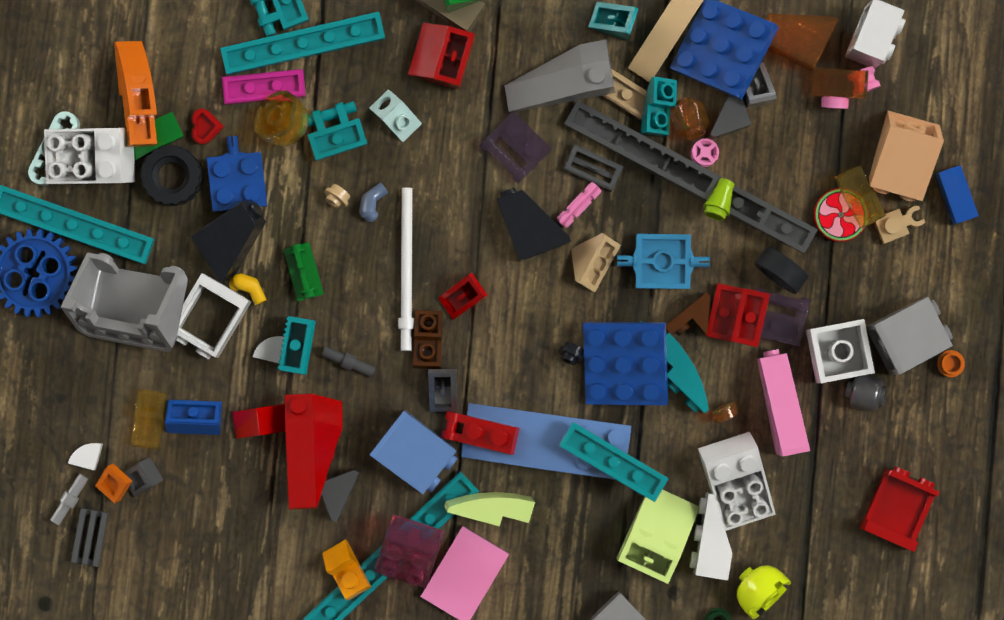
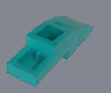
M666 333L667 364L671 367L667 371L668 387L675 394L680 391L688 398L685 401L686 405L695 413L699 410L702 413H706L709 407L699 374L681 345L670 333Z

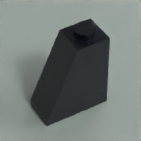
M514 187L500 193L501 198L497 199V204L519 262L571 242L569 235L523 190L516 191Z
M250 199L240 202L191 236L220 283L230 280L238 272L266 221L263 218L261 207Z

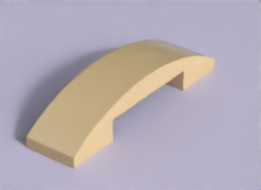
M671 0L628 69L650 83L651 77L657 74L704 0Z

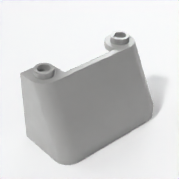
M87 252L61 305V309L75 328L88 337L170 352L177 339L188 282L185 272L177 266L163 268L160 276L119 269L113 262V258L108 254Z

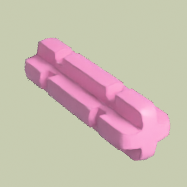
M591 182L584 189L585 192H581L568 205L567 210L557 217V221L564 228H568L574 222L573 219L577 218L592 203L591 200H595L599 196L601 189L595 183Z

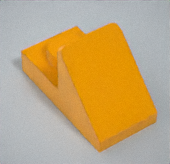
M346 539L322 553L326 571L334 577L345 600L349 601L371 588Z

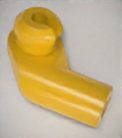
M240 273L235 274L230 279V288L235 292L238 290L249 292L255 306L267 301L256 278Z

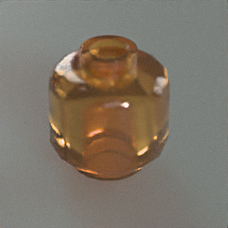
M689 97L679 100L670 114L676 133L680 137H685L686 140H693L703 136L710 124L703 103L698 100H692Z

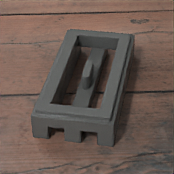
M574 144L563 170L612 192L624 166ZM576 153H580L615 169V174L575 157ZM572 162L611 179L610 184L572 167Z
M87 508L80 509L71 562L95 567L100 566L109 512ZM90 515L83 557H79L86 517ZM99 516L101 521L94 559H89L96 518Z

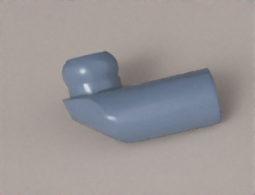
M381 182L361 197L359 213L367 222H373L377 219L376 202L389 193Z

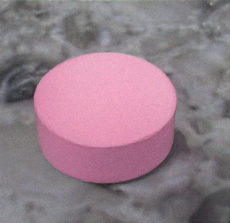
M823 96L821 99V107L848 109L849 106L848 97Z

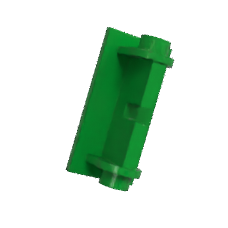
M310 242L290 246V248L283 249L297 301L324 295Z

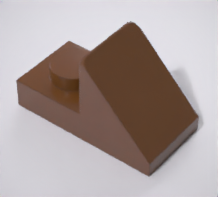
M707 292L668 322L666 324V332L671 335L676 333L679 336L690 327L688 321L692 320L702 334L707 335L710 295Z

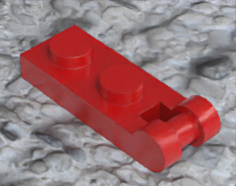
M446 411L445 419H447L445 430L442 429L441 438L514 455L519 427ZM458 422L464 423L462 433L456 432Z

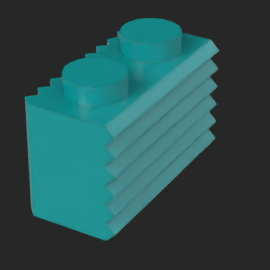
M288 316L286 318L288 322L285 323L287 327L284 329L286 333L283 334L285 338L282 340L284 344L281 345L283 347L281 350L282 355L279 356L281 358L279 361L280 366L277 368L280 371L307 375L316 321Z

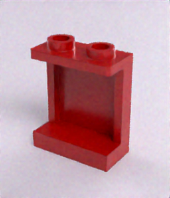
M895 466L893 470L885 468L860 529L915 552L919 543L916 541L935 496L938 497L940 491L933 489L935 483L920 477L918 482L908 478L910 472Z

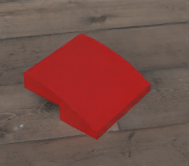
M717 283L707 335L705 336L758 347L770 294Z

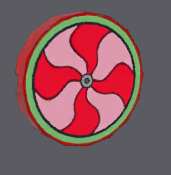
M836 188L827 191L818 199L813 211V220L823 237L833 242H846L856 238L863 232L868 222V209L865 201L858 193L848 188Z

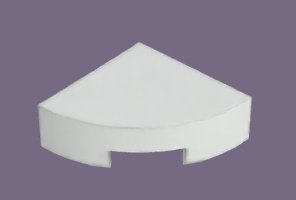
M275 336L264 340L256 348L253 357L279 363L281 360L279 356L282 355L281 350L283 349L281 345L284 344L282 340L285 337Z
M90 443L81 446L71 455L68 463L96 470L103 444Z

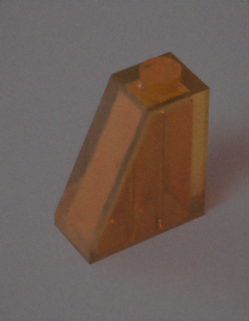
M768 13L765 20L775 23L779 27L768 50L811 71L819 60L839 19L834 16Z

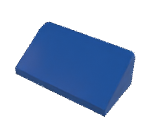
M961 165L934 174L952 225L979 216Z
M167 400L165 415L167 433L221 434L222 402Z

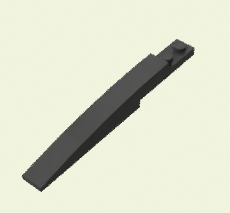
M578 100L564 123L567 127L704 203L721 178V176ZM734 185L730 217L805 254L818 229Z

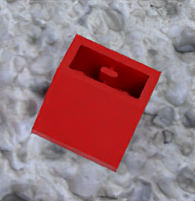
M423 23L408 75L460 90L475 41V33L446 25Z

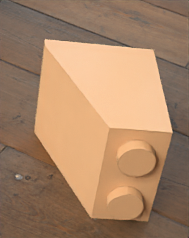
M887 111L869 175L870 187H873L874 191L881 194H888L889 192L898 194L900 198L906 201L913 202L915 199L923 201L944 142L940 125Z

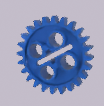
M27 229L26 237L21 232H16V241L7 237L9 246L0 245V250L3 252L0 255V301L7 299L5 308L8 309L15 305V314H20L24 309L25 317H31L34 310L37 317H42L43 309L48 315L53 314L52 306L61 309L62 304L60 301L65 299L66 293L71 287V282L75 278L72 276V272L78 271L79 267L71 265L77 257L67 255L72 248L70 246L62 248L61 246L64 242L62 238L54 242V233L50 232L44 238V230L39 229L35 236L33 230ZM30 248L33 251V258L30 262L25 263L22 259V253L25 249ZM42 251H45V256L40 261V254ZM51 259H56L58 269L50 274L47 270V263ZM31 269H36L40 273L38 278L33 277L29 273ZM19 273L22 276V283L19 287L15 288L11 284V278L14 274ZM44 284L47 287V294L40 299L36 295V288L38 285ZM29 286L28 294L25 296L24 290Z

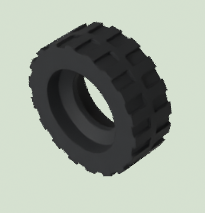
M164 145L162 148L154 149L150 155H147L146 161L141 167L140 179H142L143 188L151 198L166 206L184 205L187 201L195 198V194L199 193L200 185L203 183V171L200 167V162L191 152L177 145ZM170 162L178 163L185 171V180L176 189L165 188L159 181L160 169L163 165Z

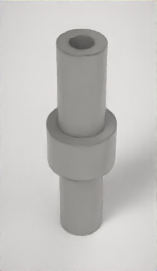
M78 474L68 491L65 490L59 499L61 503L50 519L53 523L60 525L69 509L74 508L78 502V495L88 481V478L83 474Z

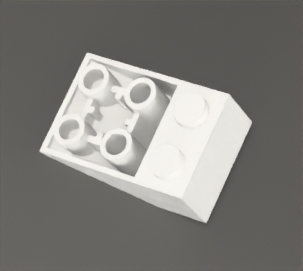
M126 128L44 129L46 184L135 182L134 147H128Z
M750 432L698 448L711 493L715 496L725 531L776 515L758 446Z

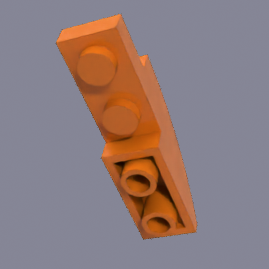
M142 41L114 42L119 96L123 98L128 147L155 146L157 138L154 117L157 115L151 72Z

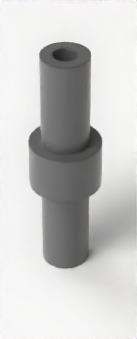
M325 346L321 355L341 364V368L348 371L353 369L369 377H372L376 368L357 360L355 355L348 352L345 355Z

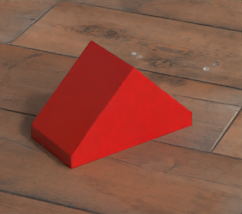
M470 273L438 297V299L454 320L488 297L474 274Z
M285 404L232 412L236 439L285 431Z

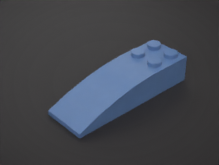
M468 403V416L519 427L520 429L514 455L463 443L461 457L614 479L559 446L572 422L628 454L632 427L630 425Z

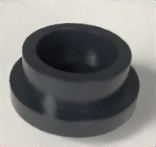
M565 342L564 346H561L558 350L559 354L562 355L561 360L569 365L575 366L576 363L582 364L584 361V350L574 343Z

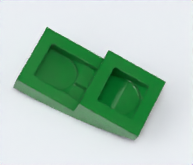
M173 111L155 119L157 144L155 146L134 147L135 161L150 155L156 148H162L164 145H169L184 138Z

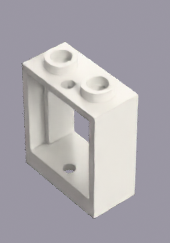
M201 273L183 303L176 341L183 345H187L188 342L197 346L196 352L207 359H210L211 356L219 358L252 301L208 275ZM205 288L238 307L215 347L182 328Z

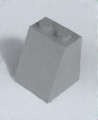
M929 297L921 298L866 326V330L889 375H900L953 346L950 341L953 339L952 333L946 324L942 325L938 317L941 314L939 307L934 300L930 301Z

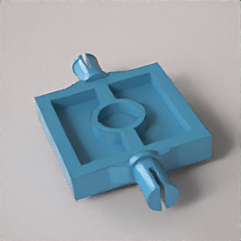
M636 234V249L633 256L617 255V260H627V262L617 261V267L633 266L635 289H690L693 267L710 268V263L699 262H709L710 256L694 257L691 250V234Z

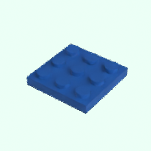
M704 0L670 69L675 73L742 100L779 27L775 23L720 1Z
M666 322L583 323L586 404L664 406L668 404Z

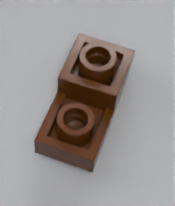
M415 310L413 368L441 369L443 311Z

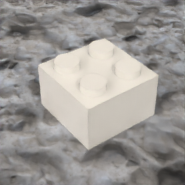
M871 0L863 10L845 57L868 67L874 66V69L881 63L885 64L886 60L891 58L895 49L892 41L896 35L901 33L906 20L902 18L905 10L880 0Z
M864 319L806 330L816 383H826L875 373Z

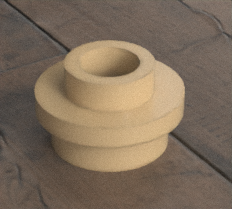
M333 184L330 188L327 187L324 193L327 196L325 200L331 206L337 209L339 207H347L350 195L342 187Z

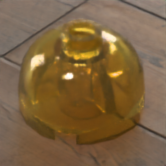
M277 91L266 98L269 102L264 108L262 106L258 108L254 119V130L260 135V138L274 146H290L302 138L306 132L309 114L304 103L288 91Z

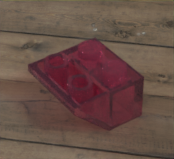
M392 514L374 572L414 586L426 588L445 531Z

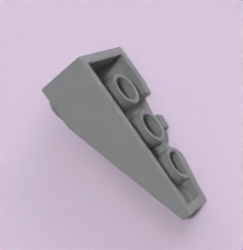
M607 40L580 44L504 85L509 113L616 93Z

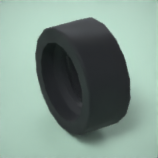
M766 247L755 262V266L765 276L793 294H797L809 278L808 274L799 265L771 247Z

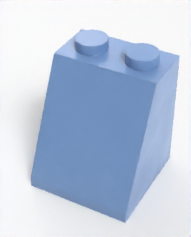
M407 410L402 412L370 453V456L422 494L426 490L432 492L441 481L437 476L444 468L449 471L458 459L454 456L457 449Z

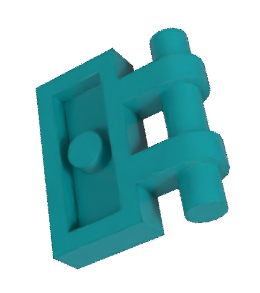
M250 0L251 5L255 6L259 16L257 20L259 27L264 29L266 37L276 34L273 25L276 22H281L284 31L309 22L302 0H272L276 12L269 14L266 7V0Z
M354 101L346 104L340 102L335 104L336 107L324 111L318 109L312 111V115L302 117L305 128L313 125L317 127V132L308 134L316 161L368 145L360 119L357 118L349 121L347 114L357 111ZM339 117L341 124L329 128L325 127V121Z

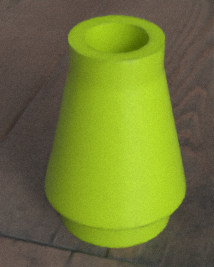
M724 178L719 179L718 184L704 204V214L707 217L717 221H724L726 216L730 215L732 193L735 185L732 181Z

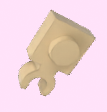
M913 206L909 208L903 216L899 208L874 218L873 222L882 244L910 234L907 226L919 227L925 223L924 219L919 221L912 219V213L919 210L920 207Z

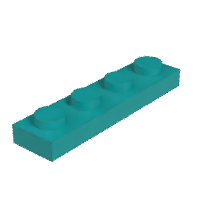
M574 422L571 423L559 444L560 447L653 502L657 500L669 479Z

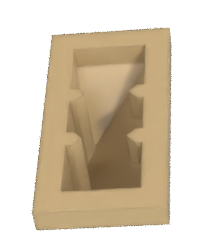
M601 233L572 248L575 281L596 292L621 245Z

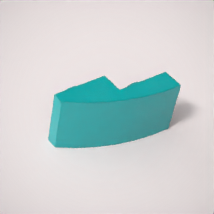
M651 77L642 113V134L661 137L670 135V109L676 107L677 80Z

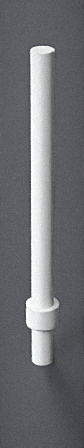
M402 188L401 318H398V329H401V351H412V329H414V318H412V188Z

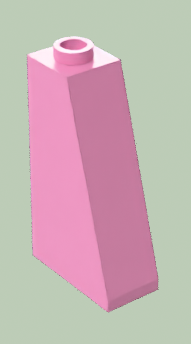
M779 349L763 352V358H758L757 362L776 455L788 456L808 452L810 447L787 353L780 354Z

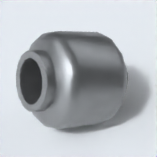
M869 375L857 376L854 382L848 381L845 397L850 398L852 408L875 412L879 407L883 408L887 386H884L883 380L879 377Z

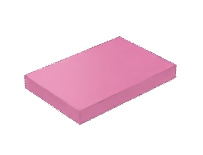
M462 526L420 597L458 620H470L509 556V553Z

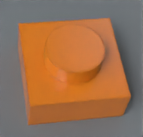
M111 464L106 467L95 487L115 504L121 501L132 480L116 465Z

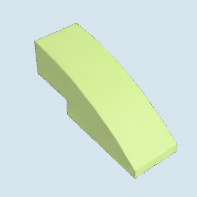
M487 492L465 495L445 501L444 507L448 513L500 526L503 516L529 523L535 501L530 496L515 493Z

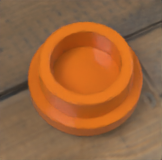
M954 350L943 352L937 360L939 372L946 377L960 375L965 367L963 356Z

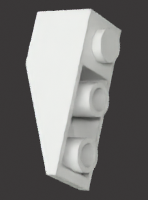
M706 492L705 498L701 497L699 502L698 514H702L701 525L696 524L694 541H698L697 551L691 553L690 568H694L693 573L697 576L728 580L732 550L715 496L712 493Z

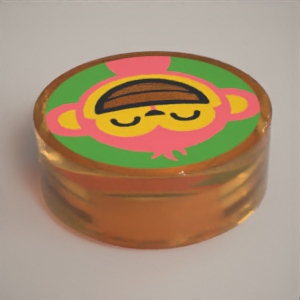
M729 402L716 408L710 414L715 423H721L737 415L739 409L735 402Z

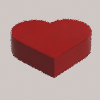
M197 109L192 114L191 119L194 128L191 134L193 140L198 144L206 145L210 143L225 128L206 109Z

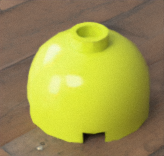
M765 565L759 566L755 570L749 567L739 577L742 582L737 588V599L742 609L753 620L759 617L756 611L761 607L765 611L768 610L787 590L783 585H790L791 581L775 567Z

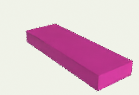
M303 69L222 77L225 105L306 97Z

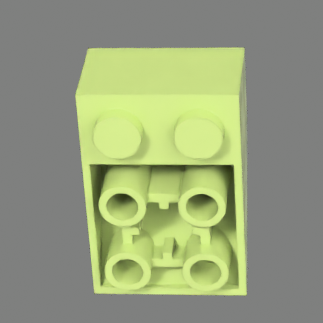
M663 489L655 502L644 496L616 559L668 584L679 562L700 507Z

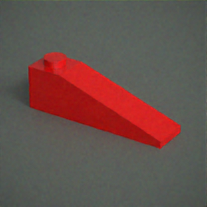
M312 393L285 395L289 510L317 509L326 483V476L335 455L336 445L343 430V406L340 400Z

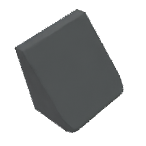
M147 458L123 472L132 480L129 489L134 497L163 481L151 458Z

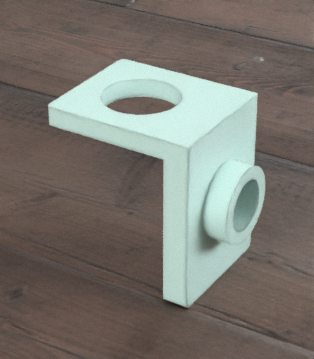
M389 89L369 107L402 142L422 124L404 102ZM391 99L390 104L386 108L380 110V106L386 100Z

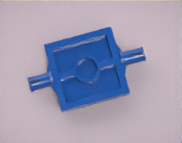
M231 136L226 137L228 153L222 156L207 158L213 212L228 211L240 202L250 199L260 207H267L261 152H239L238 136H233L234 147H232Z

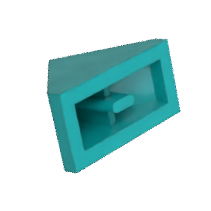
M596 2L588 27L628 41L638 8Z

